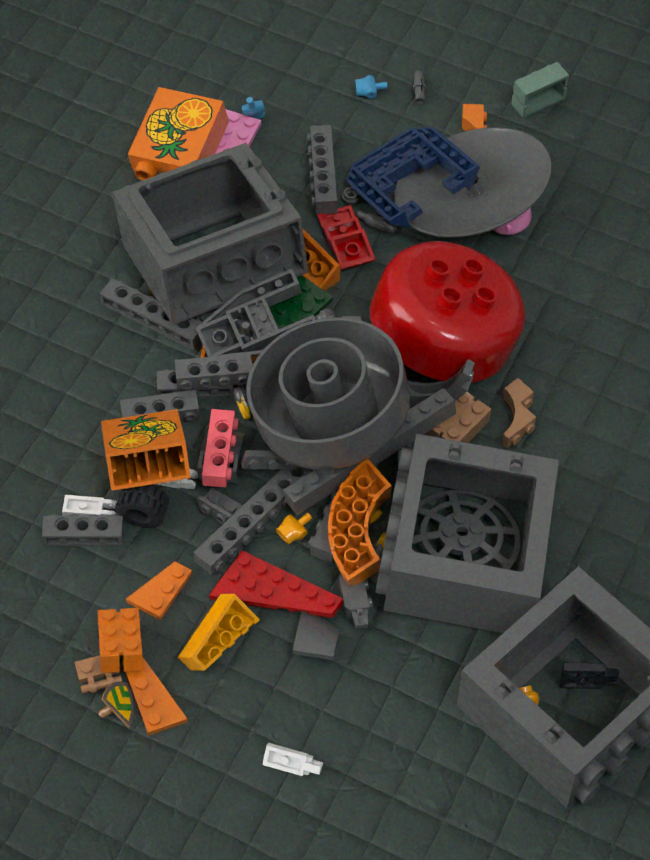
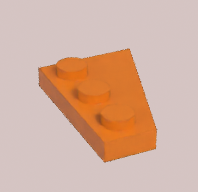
M173 562L127 597L126 603L161 620L192 575V570L177 562Z

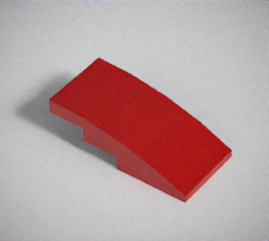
M351 205L338 208L337 213L317 214L321 230L336 262L340 265V270L375 261L364 228H361L358 217H355Z

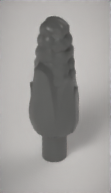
M359 211L357 217L363 219L369 227L388 233H395L397 231L396 226L375 213Z

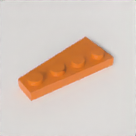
M142 656L143 670L127 671L125 673L148 736L187 723V717Z

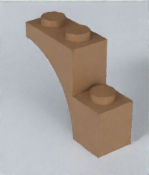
M519 378L504 388L503 399L509 405L513 414L511 426L503 433L502 444L506 448L516 445L525 434H530L535 429L536 416L528 410L533 403L534 392Z

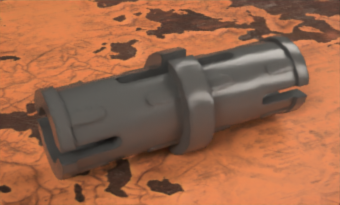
M416 71L413 74L414 84L412 86L415 94L414 101L416 104L422 105L426 101L424 73Z

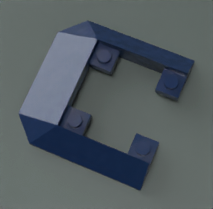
M434 127L410 128L354 162L349 170L346 183L390 224L410 228L408 222L423 214V211L413 200L398 207L386 195L396 189L394 183L420 167L426 171L438 163L451 174L450 177L442 181L443 186L449 192L455 194L464 187L470 191L480 166Z

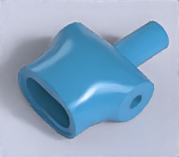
M372 75L355 80L357 96L375 98L377 90L387 89V82L376 83Z
M248 97L246 99L247 104L241 106L244 116L256 119L265 116L263 100L254 101L252 97Z

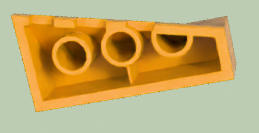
M220 594L178 658L190 670L205 671L222 655L226 648H230L238 637L244 635L248 628L256 624L260 619L235 594Z

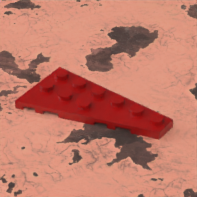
M244 551L240 552L209 594L210 600H217L220 594H235L242 602L250 606L277 610L278 608L288 609L290 612L303 611L308 612L310 615L330 618L335 616L343 604V598Z

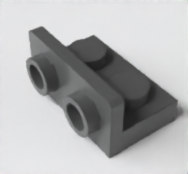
M211 488L205 497L200 496L198 498L200 511L215 517L221 524H224L243 506L214 488Z

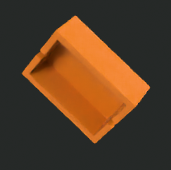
M139 608L120 609V612H116V609L98 610L101 673L120 672L119 655H123L124 672L142 671Z

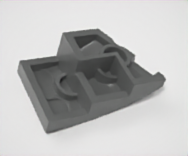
M302 611L294 641L293 654L333 660L335 649H337L340 629L321 616L310 615L308 612Z

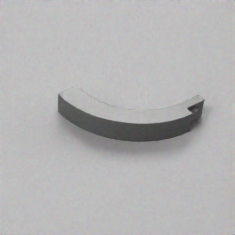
M468 359L462 368L446 381L435 383L408 381L410 407H414L442 388L455 401L462 397L468 391L473 379L474 371L472 369L475 363Z

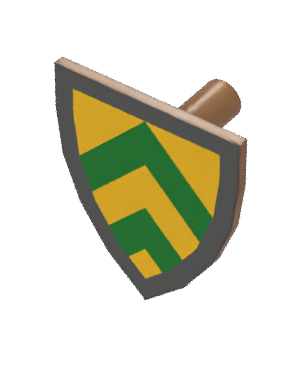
M113 683L106 688L101 700L107 707L101 709L99 715L101 718H104L114 713L129 728L134 716V702L128 683Z

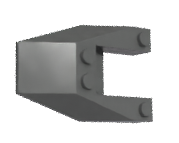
M293 269L240 290L196 327L208 357L251 353V356H257L279 335L298 325L316 320L314 315H311L281 329H278L269 307L302 293Z

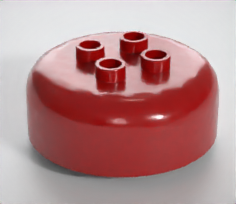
M432 241L410 246L392 258L384 269L371 299L370 318L372 325L381 329L394 341L401 354L403 364L425 376L446 381L455 375L469 359L475 363L472 369L474 374L471 382H476L495 375L508 361L523 331L525 306L516 283L494 260L479 251L460 244Z

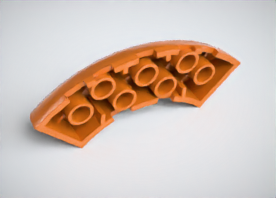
M369 459L355 467L347 479L341 483L332 501L328 519V539L333 558L341 575L351 586L361 583L380 570V558L372 547L368 536V529L375 512L385 501L391 498L392 485Z

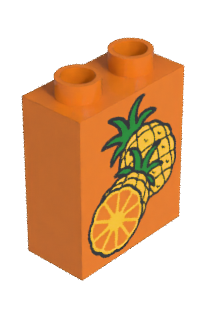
M158 87L128 152L134 175L143 181L160 173L187 165L192 161L214 155L229 123L224 102Z
M178 409L101 421L111 491L191 478L186 441Z

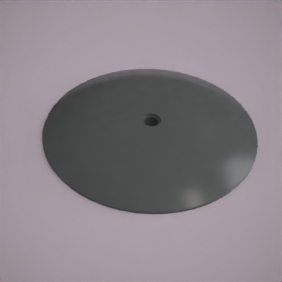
M490 127L461 132L447 137V139L480 166L470 191L464 187L455 194L449 192L443 186L442 181L450 177L451 174L437 163L426 171L420 167L399 180L396 185L394 200L398 207L411 200L421 207L423 214L408 222L410 227L419 232L437 237H465L488 232L516 219L541 197L551 177L552 164L550 155L538 139L516 129Z

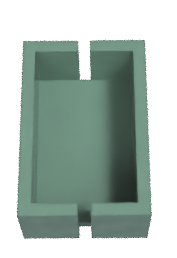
M556 62L514 81V94L512 95L511 105L524 118L566 99V86H568L569 74Z

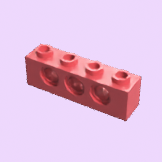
M211 410L202 471L203 486L226 487L227 480H231L232 468H229V464L234 461V452L231 450L232 447L236 446L234 430H238L239 419H235V411Z

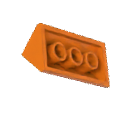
M303 229L308 273L303 274V276L325 291L340 281V265Z

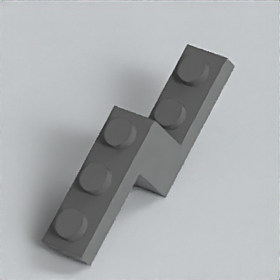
M246 450L241 461L242 469L298 470L299 466L283 460L273 451Z

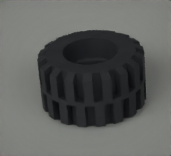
M152 484L121 489L115 510L118 515L123 516V519L129 523L141 527L154 528L163 522L169 505V497L164 491Z

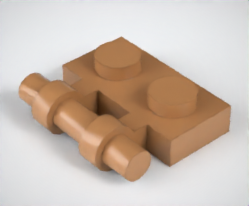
M100 655L74 662L79 683L88 681V684L80 686L82 694L91 692V694L96 693L97 690L107 688L113 683L122 682L121 675L112 677V675L120 672L101 673ZM106 677L104 680L94 682L95 679Z

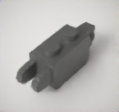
M341 576L339 578L340 597L343 598L344 616L353 620L356 629L368 628L369 609L373 608L371 596H367L366 592L369 590L368 580L366 579L357 585L351 586Z

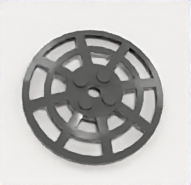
M462 490L438 492L419 502L417 514L425 517L421 524L420 534L413 536L412 544L422 542L425 550L429 555L446 558L449 553L463 556L465 562L485 565L495 559L503 566L502 569L511 570L520 552V532L512 515L501 504L483 494ZM457 496L473 497L486 503L480 505L471 501L458 500ZM449 497L450 501L439 504L431 510L422 508L423 505L438 498ZM460 505L470 506L478 510L473 514L464 513L461 511ZM452 506L453 513L446 517L436 513L443 508ZM494 506L501 511L513 528L502 527L490 509ZM486 514L495 526H484L480 518ZM430 519L440 523L438 531L426 533ZM462 531L465 532L467 535L459 536L457 532ZM486 534H497V542L494 548L485 542ZM503 534L515 535L514 550L509 560L499 553L503 544ZM438 539L443 547L442 550L437 553L428 540ZM480 549L488 553L487 556L472 561L471 554L478 552Z

